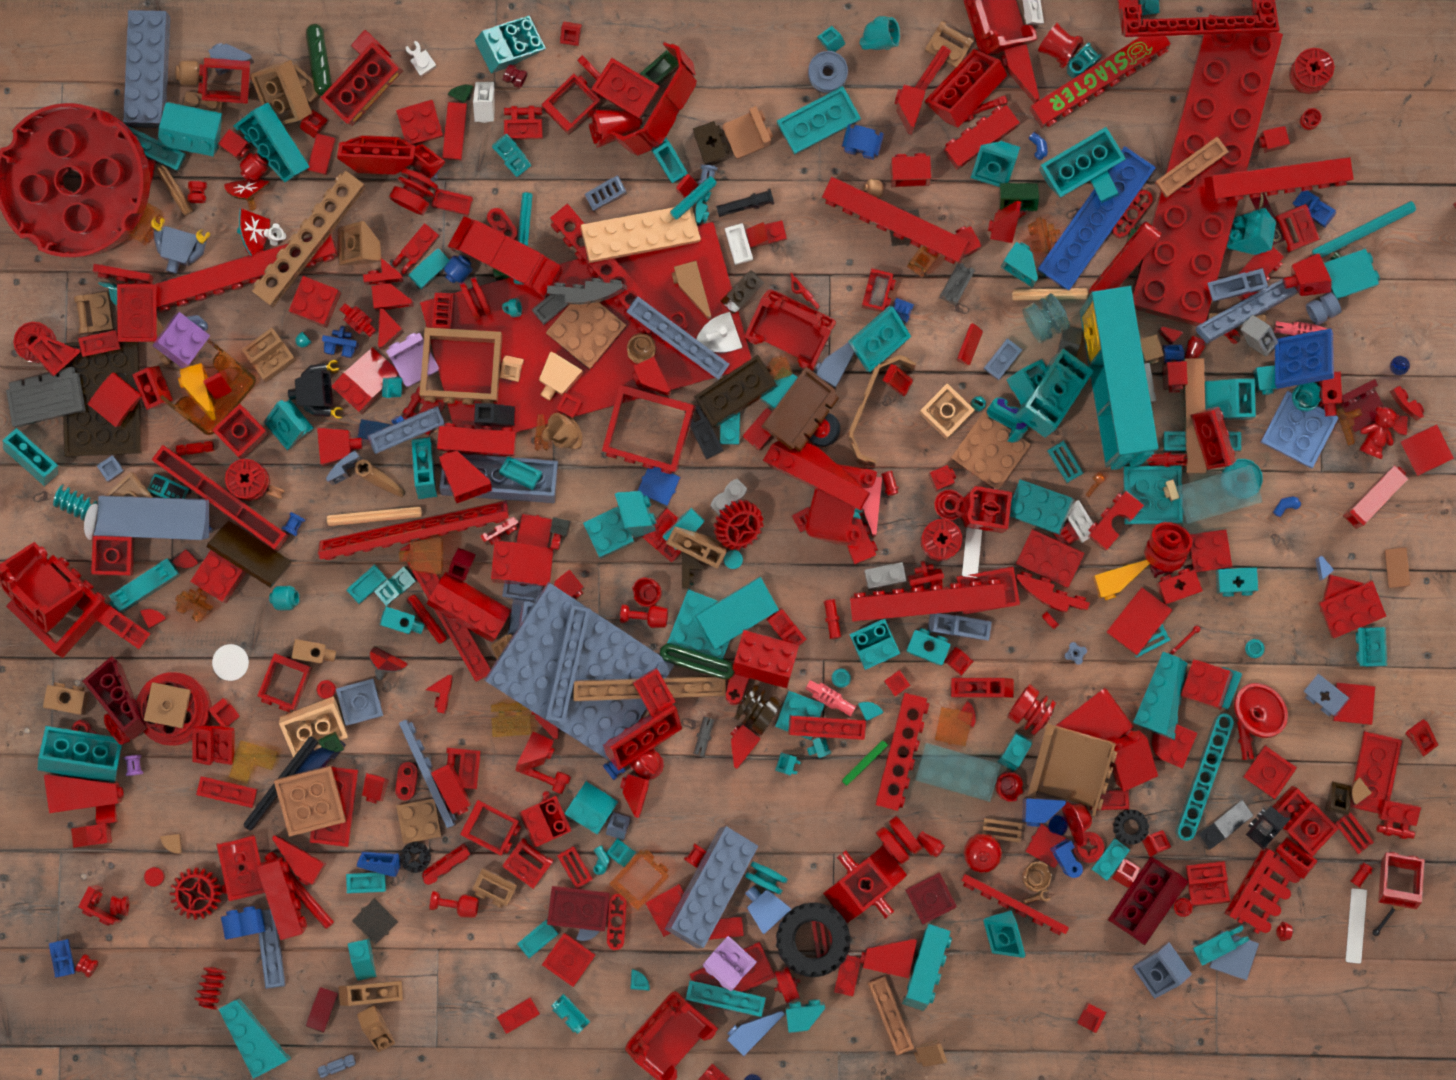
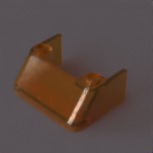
M209 339L207 342L219 351L213 358V366L218 370L217 373L225 370L228 375L226 379L232 388L231 393L219 399H215L211 394L216 420L212 421L189 396L181 397L175 404L163 395L160 397L172 409L206 435L214 434L212 429L241 403L256 383V378L251 372Z

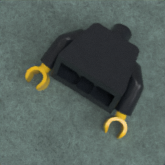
M331 360L328 365L325 363L310 365L301 374V377L295 379V388L288 390L289 399L296 400L298 406H303L306 412L314 416L330 417V415H333L336 419H341L342 416H336L335 411L343 410L342 408L336 407L334 410H331L333 407L330 372L337 373L339 371V368L332 369L331 365L338 362Z

